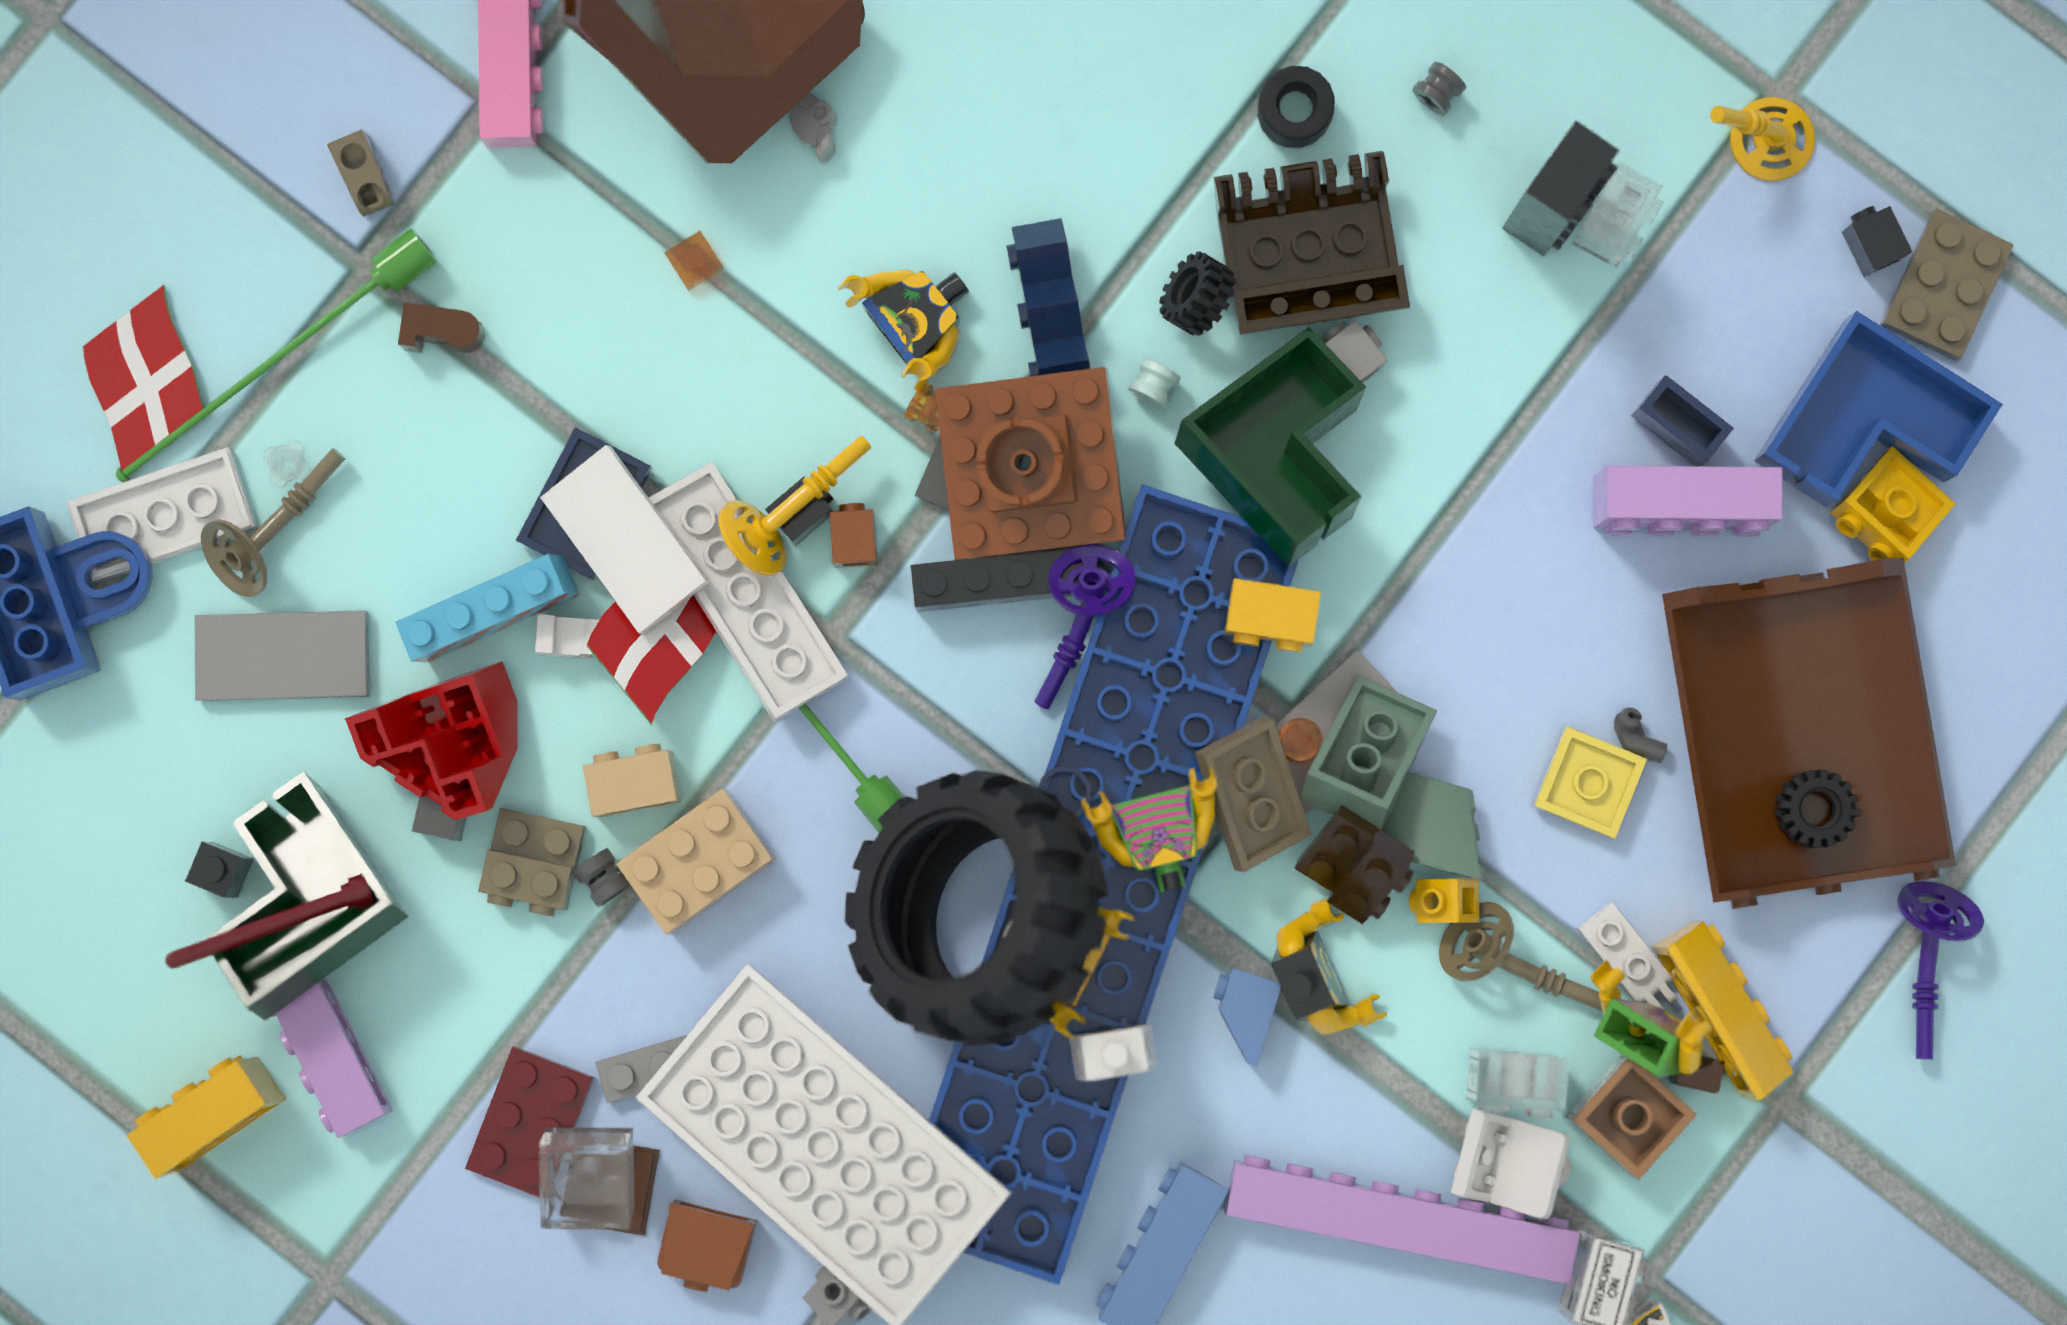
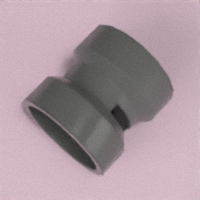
M609 848L598 852L573 871L578 881L586 884L591 890L590 898L597 908L608 903L631 886L623 873L615 866L616 858Z

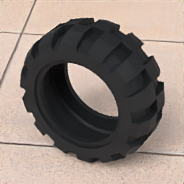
M974 770L960 775L954 772L917 786V799L908 796L897 799L878 819L883 828L874 841H863L852 866L853 869L860 871L855 892H846L844 922L850 929L855 930L856 940L847 946L856 972L864 983L871 984L868 991L873 999L896 1022L911 1025L914 1031L970 1046L1000 1044L1011 1038L1012 1034L1023 1036L1056 1016L1052 1005L1057 1000L1067 1002L1073 999L1090 975L1089 972L1083 969V966L1091 948L1101 950L1107 923L1103 916L1098 915V898L1108 896L1104 868L1099 857L1088 854L1095 845L1084 825L1073 810L1061 806L1055 795L1002 773ZM1000 838L1011 856L1016 876V899L1012 918L1003 939L990 957L971 972L954 978L945 966L938 947L936 923L940 899L950 876L960 862L976 848Z

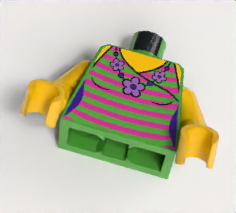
M1209 767V778L1204 781H1198L1195 778V770L1192 768L1189 770V786L1110 805L1104 792H1099L1102 799L1099 807L1089 808L1085 799L1081 801V805L1087 818L1092 822L1100 845L1118 863L1125 867H1134L1136 872L1154 868L1160 893L1186 887L1179 861L1197 857V850L1202 849L1207 844L1215 819L1214 791L1217 787L1214 768Z
M1605 960L1590 976L1591 981L1600 989L1599 998L1603 1017L1594 1037L1658 1077L1679 1073L1689 1075L1696 1072L1701 1063L1702 1039L1711 1028L1710 1023L1706 1020L1702 1024L1697 1022L1692 1017L1691 1012H1688L1681 1021L1653 1004L1622 999L1620 989L1617 986L1625 978V975L1619 968L1613 969L1609 962Z

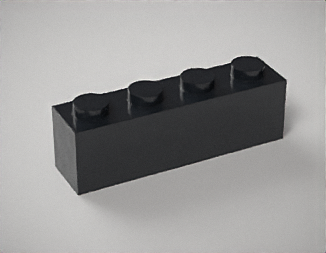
M1072 548L911 565L915 609L917 612L1053 598L1048 585L1050 568L1061 554ZM1078 562L1070 566L1063 573L1061 579L1067 580L1070 572L1082 565V563ZM1079 577L1074 583L1079 584ZM1063 594L1064 597L1073 596L1072 594Z

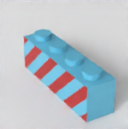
M546 554L400 619L395 623L410 661L430 662L575 598L580 594L565 557L562 555Z

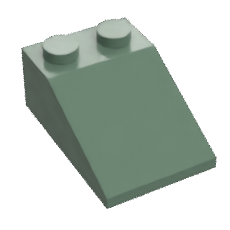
M1358 675L1307 773L1300 800L1333 815L1343 805L1382 830L1414 764L1437 710Z

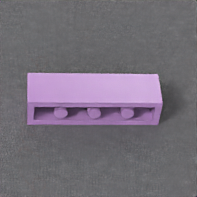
M326 977L272 1016H277L284 1030L280 1033V1038L285 1049L291 1056L296 1054L303 1070L299 1071V1075L304 1087L310 1094H316L322 1106V1109L318 1111L319 1116L329 1133L335 1132L337 1138H340L393 1112Z

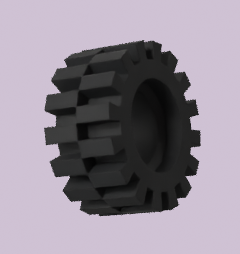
M1199 251L1195 255L1192 253L1188 255L1186 262L1181 260L1177 264L1179 270L1176 273L1172 271L1169 275V278L1172 280L1169 284H1164L1162 291L1166 292V294L1161 296L1159 301L1163 305L1159 308L1160 314L1163 315L1162 317L1193 336L1195 334L1198 336L1203 335L1204 330L1208 332L1213 328V321L1218 323L1221 320L1220 312L1222 309L1227 311L1230 306L1227 299L1234 296L1235 290L1231 287L1236 285L1233 270L1208 254Z
M1821 769L1805 771L1792 776L1790 781L1785 782L1781 786L1783 790L1781 794L1776 796L1775 802H1778V809H1774L1775 817L1779 816L1781 823L1777 825L1780 831L1785 830L1788 834L1786 838L1791 842L1796 841L1799 843V846L1805 848L1831 847L1836 845L1835 843L1848 838L1847 833L1849 831H1854L1857 825L1854 823V819L1859 817L1860 809L1855 808V802H1859L1857 794L1853 795L1850 791L1853 786L1849 781H1842L1841 775L1829 773L1828 770ZM1812 792L1824 794L1832 804L1831 818L1821 826L1809 824L1801 813L1802 801Z

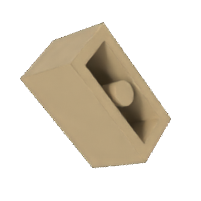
M651 744L636 747L635 756L619 758L618 752H608L592 756L594 763L583 765L591 816L598 818L681 802L673 752L668 749L661 751L660 744Z

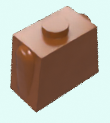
M673 1200L669 1205L668 1219L657 1259V1266L661 1270V1274L684 1279L682 1286L702 1292H708L709 1286L728 1291L731 1288H737L743 1279L758 1220Z

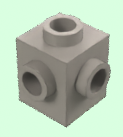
M822 1266L815 1276L817 1282L802 1297L826 1325H851L854 1321H861L872 1311L868 1304L825 1266Z

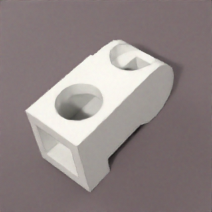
M537 614L535 653L541 656L595 657L587 648V643L599 620Z

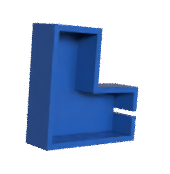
M1855 311L1843 321L1754 461L1762 467H1782V479L1784 481H1788L1793 477L1797 478L1793 487L1825 507L1838 501L1876 440L1889 448L1893 446L1907 460L1944 483L1959 474L2003 404L1860 312Z

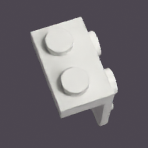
M1472 1108L1469 1122L1465 1128V1138L1459 1162L1454 1171L1451 1193L1465 1198L1489 1202L1536 1218L1548 1219L1554 1207L1570 1139L1568 1135Z

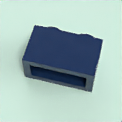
M1667 375L1654 385L1631 414V417L1696 467H1700L1708 462L1734 429Z

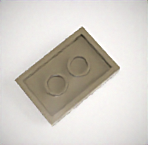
M1936 208L1928 219L1880 326L1955 361L1960 360L2014 244Z
M1262 716L1195 752L1204 780H1207L1210 776L1209 767H1213L1217 781V787L1214 791L1215 814L1234 870L1244 873L1312 835L1273 718Z

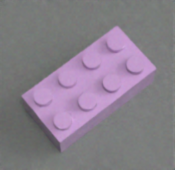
M1606 466L1593 477L1594 528H1605L1606 535H1630L1632 530L1648 528V535L1652 536L1674 535V531L1691 529L1692 536H1715L1717 531L1734 529V536L1752 537L1760 536L1762 531H1769V526L1782 520V467Z

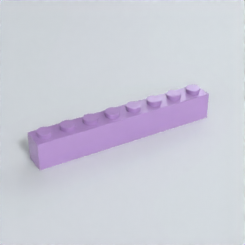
M1245 1155L1244 1162L1236 1160L1233 1162L1229 1191L1224 1209L1227 1216L1571 1284L1580 1232L1569 1228L1570 1220L1550 1216L1548 1219H1543V1222L1526 1219V1214L1502 1206L1500 1214L1484 1211V1203L1480 1201L1458 1198L1457 1205L1440 1202L1441 1194L1416 1189L1414 1196L1397 1193L1398 1185L1373 1180L1372 1188L1355 1185L1356 1177L1336 1172H1330L1329 1179L1312 1176L1313 1168L1288 1163L1286 1171L1270 1167V1159L1252 1155Z

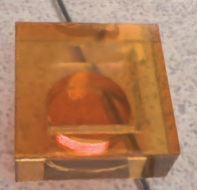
M701 231L696 232L664 252L688 291L724 269Z

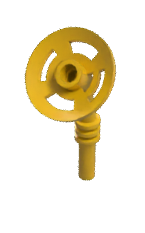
M1767 97L1748 104L1743 110L1715 106L1710 112L1712 122L1731 126L1730 148L1733 157L1746 173L1764 181L1788 179L1800 172L1813 154L1815 132L1812 122L1805 111L1789 100ZM1775 107L1784 109L1787 112L1786 114L1780 112L1765 113L1759 110ZM1771 119H1779V120H1782V122H1779V121H1776V122H1775V121H1773V120H1771ZM1798 122L1801 123L1805 135L1802 151L1794 146L1796 132L1793 125ZM1743 134L1753 136V143L1756 149L1747 154L1743 145ZM1781 148L1784 151V153L1780 155H1771L1767 153L1779 151ZM1788 159L1790 165L1777 169L1761 166L1762 161L1779 163Z
M859 436L827 465L820 464L817 467V471L813 470L810 473L811 478L805 477L803 479L804 484L767 516L753 505L743 501L727 503L721 509L718 521L722 537L734 556L747 568L764 576H773L782 571L787 562V551L778 529L815 497L817 499L823 497L822 491L825 493L830 491V486L834 487L837 484L836 479L871 449L869 442L863 436ZM743 509L745 512L738 519H735L734 514L736 510ZM747 518H751L753 522L748 523ZM739 533H742V538H743L744 542L746 543V545L743 543V541H742L741 538L739 537V535H738ZM769 541L773 543L771 548L768 547ZM748 547H750L753 550H757L756 555L750 549H748ZM779 550L778 559L771 561L770 557Z

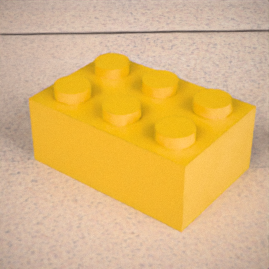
M240 1055L234 1059H231V1057L226 1058L208 1070L211 1076L210 1079L207 1081L202 1080L197 1084L194 1082L189 1083L171 1096L174 1101L173 1104H167L160 1109L155 1107L134 1121L138 1128L126 1136L154 1179L180 1172L286 1100L258 1057L243 1059Z

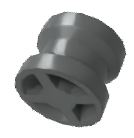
M1433 62L1428 69L1427 78L1424 81H1418L1412 88V91L1430 110L1439 115H1445L1451 107L1450 101L1455 96H1461L1467 87L1463 80L1450 68L1442 63Z

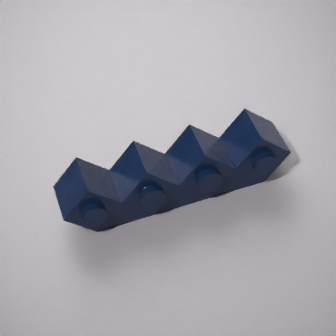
M1062 218L1011 227L1014 244L1006 245L1010 270L1019 269L1024 303L1017 304L1021 329H1030L1035 356L1034 362H1028L1030 376L1090 369Z

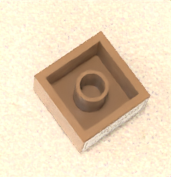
M1621 1054L1566 1115V1118L1628 1175L1639 1180L1697 1114L1650 1071Z

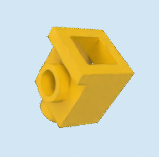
M1469 878L1416 880V888L1412 889L1409 895V906L1411 912L1417 914V923L1479 922V880Z

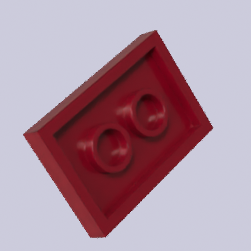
M513 1046L465 1169L540 1198L539 1145L545 1132L547 1199L595 1077Z

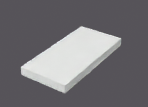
M605 445L540 497L639 634L646 633L710 582L611 446Z
M229 447L67 501L78 539L101 531L123 534L132 538L143 547L149 556L151 565L202 548V529L213 520L221 519L228 521L245 533L258 529L233 451ZM220 529L217 532V542H219L220 537L224 534ZM120 558L98 566L90 574L92 582L99 583L130 572V565L125 558Z

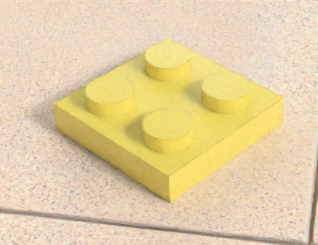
M1566 726L1533 807L1615 839L1647 759Z

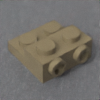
M500 808L491 849H487L478 892L488 894L487 903L512 907L514 900L530 903L529 912L554 917L555 909L567 910L575 877L573 871L577 868L586 826Z

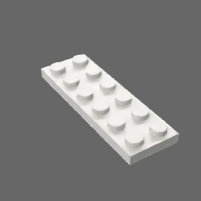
M713 462L649 497L710 581L696 592L694 597L773 722L847 679L848 674L784 573L780 571L773 576L758 574L743 565L726 545L719 528V513L727 503L737 501ZM736 510L734 518L738 519L744 513V510ZM739 533V534H738L739 537L741 538V540L743 541V543L746 545V543L744 542V540H743V538H742V533ZM748 547V549H750L756 555L757 550H753L750 547ZM771 556V557H770V560H771V561H775V559L773 558V556Z

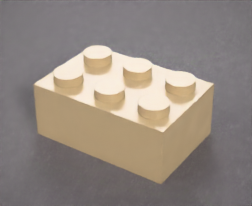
M722 788L617 862L616 865L665 935L676 932L776 861V858L729 791Z

